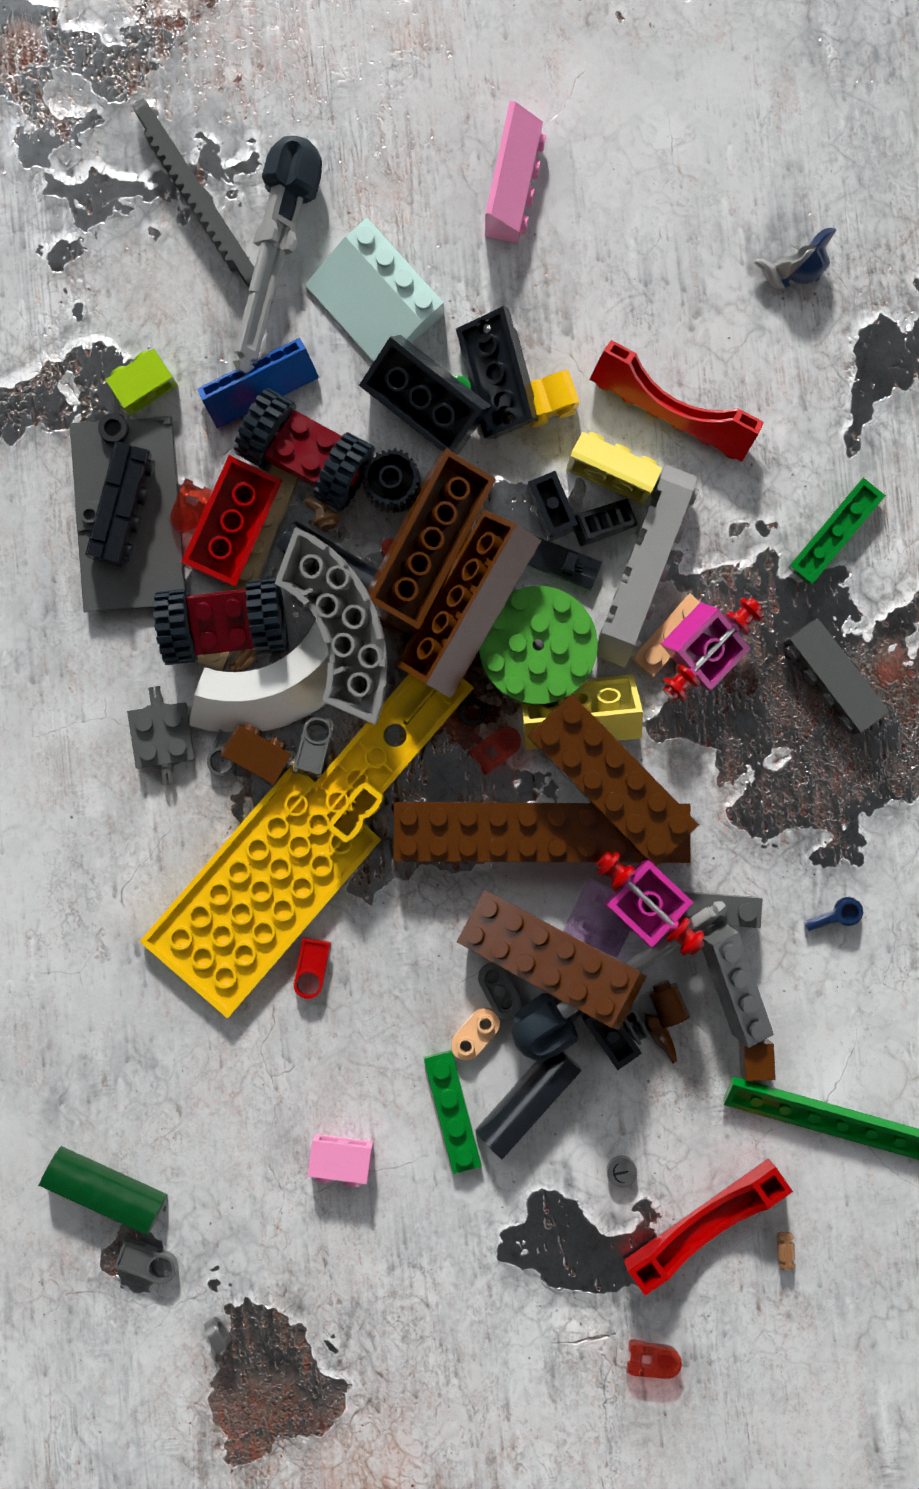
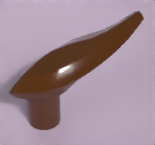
M645 1014V1022L650 1036L665 1051L672 1064L677 1062L674 1043L667 1028L662 1027L657 1017Z

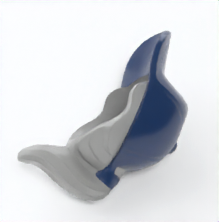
M823 229L814 237L810 245L801 247L798 253L783 257L775 264L765 259H757L754 264L760 267L768 283L776 290H783L794 282L797 284L817 282L830 266L826 247L835 234L836 229Z

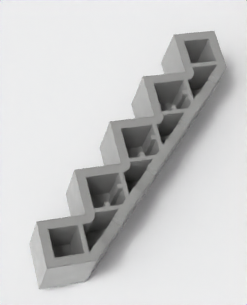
M666 464L664 465L640 526L637 539L627 560L621 581L613 597L607 618L597 639V657L626 667L630 657H636L641 642L637 639L645 618L650 620L656 603L652 602L658 583L659 581H665L670 565L666 564L672 546L674 542L679 543L685 527L680 526L688 504L693 506L699 489L694 488L697 476Z

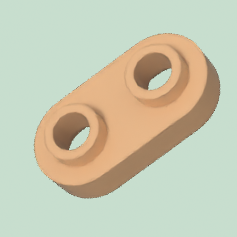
M484 1007L476 1010L453 1036L451 1049L458 1059L468 1061L475 1058L496 1035L500 1028V1019L493 1009ZM482 1019H489L491 1026L484 1029L480 1026V1021ZM463 1041L471 1043L472 1046L468 1051L461 1049L460 1044Z

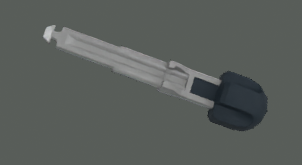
M284 136L277 141L267 154L262 173V179L265 183L264 187L270 194L263 221L257 229L253 244L260 246L234 350L239 359L233 360L236 370L244 374L254 368V366L250 365V362L257 361L285 255L295 251L297 243L295 230L302 204L316 199L321 180L322 159L318 149L308 139L299 136Z
M723 901L713 902L712 906L706 907L689 919L688 927L694 933L702 931L715 922L717 917L723 916L727 906ZM665 935L653 947L648 946L624 964L642 972L680 946V944L676 940L668 942L665 939ZM542 993L524 1005L516 1014L511 1029L514 1044L524 1056L532 1060H547L557 1056L577 1042L578 1034L573 1022L586 1013L564 1001L559 1004L551 994Z

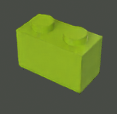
M154 348L150 351L145 350L135 357V361L127 366L117 367L111 372L110 377L105 379L130 416L178 386Z

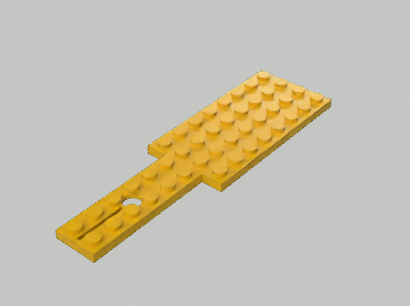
M408 674L383 703L377 724L367 722L320 776V779L315 782L309 776L292 772L293 763L139 942L228 1019L382 840L365 825L355 839L345 843L328 830L333 816L340 809L347 806L352 792L365 782L369 783L383 795L474 687L462 678L453 696L449 697ZM392 724H399L406 730V740L398 747H392L384 740V731Z

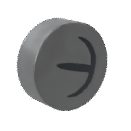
M620 1155L612 1158L608 1163L607 1175L612 1184L625 1188L635 1182L637 1168L629 1157Z

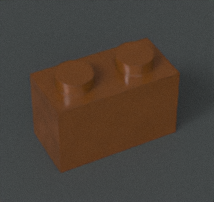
M246 723L244 727L237 724L219 755L274 785L291 756L289 752L285 751L287 745L273 737L270 741L260 736L262 731L249 723Z

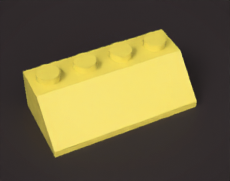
M633 674L586 679L580 688L573 693L618 741L642 738L643 711ZM565 699L547 705L520 703L526 750L538 749L527 736Z

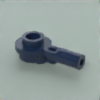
M843 897L835 903L833 911L804 922L808 932L835 922L845 926H853L862 919L863 907L855 898Z

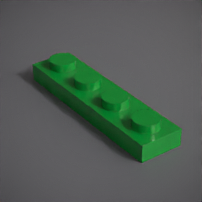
M863 477L791 562L788 568L809 586L812 585L886 495Z
M452 1050L425 1056L423 1059L453 1174L482 1167Z

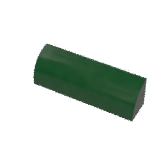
M63 1146L57 1150L38 1185L145 1235L153 1228L168 1195Z

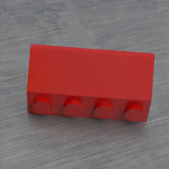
M228 455L180 565L206 577L236 587L283 480Z

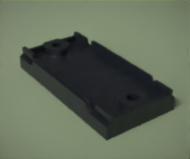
M502 306L456 328L471 390L492 406L480 423L484 439H497L499 436L539 421L533 403L534 393L517 330L513 327L509 308ZM490 325V331L487 333L486 328Z

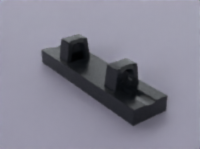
M538 537L541 539V542L527 566L588 590L592 589L602 564L601 561Z

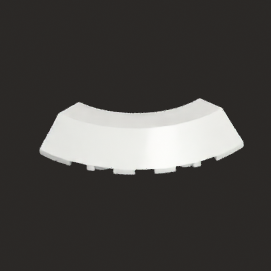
M316 620L303 641L292 652L271 665L245 672H223L204 667L194 694L189 725L212 732H219V729L224 732H233L237 724L244 727L246 723H249L261 731H267L288 726L324 707L327 703L323 702L322 699L326 688L328 663L330 662L328 647L324 643Z

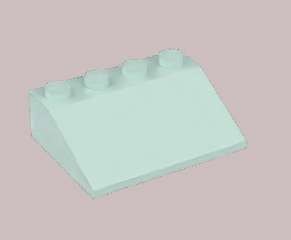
M368 218L363 220L343 238L305 284V287L372 362L375 361L389 337L402 335L409 342L413 343L445 315L444 302Z

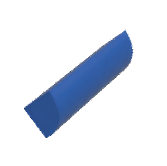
M300 338L259 357L257 361H251L250 365L254 366V368L246 374L235 369L197 388L200 398L217 429L248 414L249 407L255 403L256 397L261 395V392L267 388L284 396L320 378Z

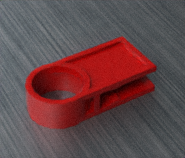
M306 937L302 938L294 979V990L300 997L312 999L322 991L331 942ZM312 973L318 977L319 988L315 993L305 994L300 990L298 979L301 975Z

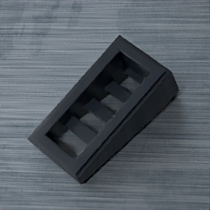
M628 498L576 514L575 518L578 525L574 533L579 545L582 547L636 527L638 523ZM617 509L620 510L624 523H620L616 513ZM607 513L609 514V517L613 524L612 527H610L608 520L606 518L605 514ZM597 517L602 530H598L594 518Z

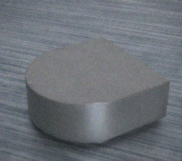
M218 1317L205 1322L206 1335L217 1354L228 1346L232 1338L224 1323Z

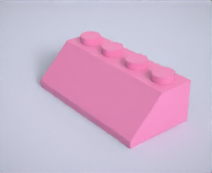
M515 101L509 102L485 213V237L518 244L520 233L526 234L529 216H524L526 206H532L535 189L530 188L532 179L538 178L541 162L536 161L538 151L543 152L547 134L542 133L543 121Z

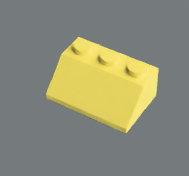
M582 432L570 455L566 470L641 505H645L662 469L657 466V462L646 456L639 458L631 454V450L623 445L615 444L613 446L604 442L605 439L597 433L589 432L587 434Z

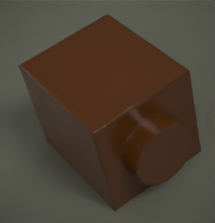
M765 1039L748 1048L739 1041L740 1076L745 1081L776 1080L774 1043Z

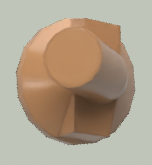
M312 495L306 498L305 505L314 509L316 513L312 522L315 527H320V530H330L337 526L336 523L341 521V516L332 511L326 503Z

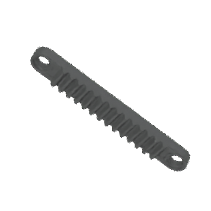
M144 98L138 100L131 106L146 130L144 135L150 148L154 151L157 159L160 160L163 168L166 169L168 176L172 178L174 185L178 187L181 196L184 197L187 205L190 206L193 214L196 215L200 225L202 224L205 233L208 234L218 253L221 254L224 262L227 263L229 270L237 271L249 288L254 271L253 264Z

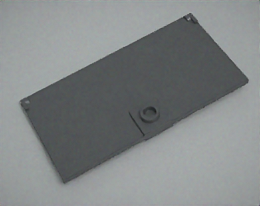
M171 416L125 420L129 427V434L121 443L149 450L152 455L151 460H155V468L152 477H146L144 488H148L146 502L144 505L139 504L136 515L141 517L137 533H131L129 543L133 544V551L130 561L124 560L123 567L92 560L85 555L114 444L103 441L98 431L100 421L69 423L84 613L153 607V602H155L154 595H156V592L185 589L184 567L180 565L183 554L173 438V417ZM111 422L106 427V433L110 436L117 435L121 430V424L118 422Z

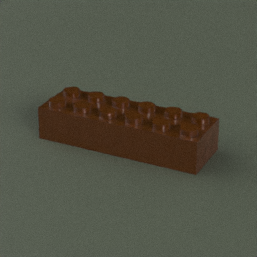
M447 448L436 458L367 589L378 617L408 635L420 629L496 481V478Z
M483 510L448 572L420 629L413 633L396 666L426 685L452 697L470 664L474 661L483 641L490 633L495 620L505 607L506 601L519 582L530 559L534 556L541 539L520 525Z
M570 694L527 736L645 860H649L654 866L657 867L699 826L689 813L573 694Z
M486 890L480 896L457 940V943L618 1031L647 978L646 975Z

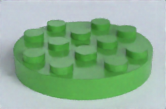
M548 586L524 587L510 594L505 607L501 610L491 627L490 633L479 648L480 661L486 676L493 686L508 698L528 705L552 704L567 698L570 694L577 691L590 675L597 657V633L587 610L571 595ZM537 639L544 643L543 649L539 651L535 650L532 646L533 642Z

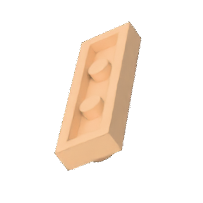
M690 593L643 644L636 657L631 658L652 678L671 658L661 643L700 603Z

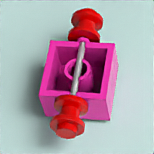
M741 598L738 601L740 609L736 613L729 611L725 616L718 608L700 602L665 638L661 645L678 664L676 666L678 674L673 679L666 677L662 681L665 685L663 691L673 701H677V699L685 701L687 699L685 691L690 686H701L711 691L751 649L738 632L748 635L750 633L748 625L753 620L760 622L764 618L762 614L763 607L755 599L749 598L747 600L746 598Z
M617 851L612 855L607 852L596 863V866L599 868L596 874L599 877L607 875L612 880L610 888L614 890L602 904L641 941L653 947L669 930L665 939L668 942L676 940L681 945L680 953L683 956L688 954L693 956L699 952L705 944L702 940L705 934L701 930L694 933L688 927L690 920L687 917L677 921L694 902L649 860H642L635 868L632 865L624 867L619 862L620 854Z

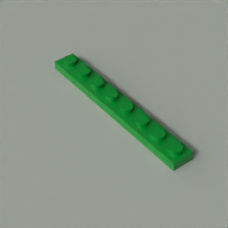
M734 1076L725 1092L723 1104L725 1106L919 1160L918 1128L752 1081H745Z

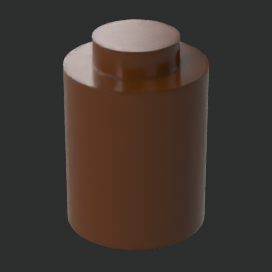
M665 980L652 986L654 991L649 993L663 1028L680 1024L690 1018L676 983L670 984L669 980Z

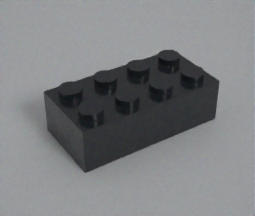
M402 335L389 337L359 384L362 389L442 452L447 448L455 454L460 453L492 407Z

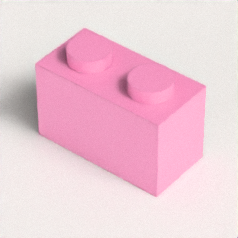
M315 1134L312 1140L307 1177H314V1181L319 1183H331L332 1180L344 1181L343 1184L349 1187H361V1184L367 1185L373 1142Z

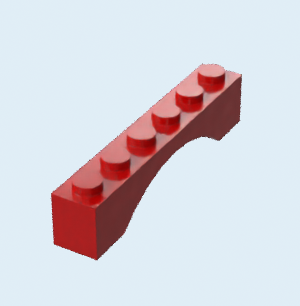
M610 340L603 350L589 379L596 383L600 389L617 394L626 403L635 404L643 408L650 416L669 422L676 430L687 432L696 437L702 444L711 445L722 451L726 457L737 459L741 462L744 460L764 424L763 421L739 408L707 410L675 399L663 391L651 379L642 366L637 353L613 340Z
M768 1158L624 1260L626 1268L644 1296L668 1281L694 1253L713 1238L740 1221L770 1209L791 1194L793 1190L777 1167Z

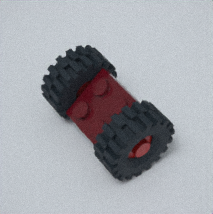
M269 388L263 390L261 395L256 397L255 403L249 407L248 414H245L243 418L244 422L238 430L239 435L235 438L234 453L260 468H265L267 463H271L314 487L313 494L316 499L340 512L343 511L345 506L349 505L350 500L353 499L355 492L361 485L362 471H364L363 466L367 465V459L371 460V456L374 457L375 446L349 432L341 436L296 411V405L293 401Z
M276 578L247 581L246 589L190 595L187 589L156 592V595H154L155 602H153L155 610L153 612L155 619L154 627L157 633L156 639L157 644H159V652L162 654V660L165 662V665L196 662L198 655L254 649L256 654L287 651L288 632L286 628L285 606L283 604L281 587L274 584Z

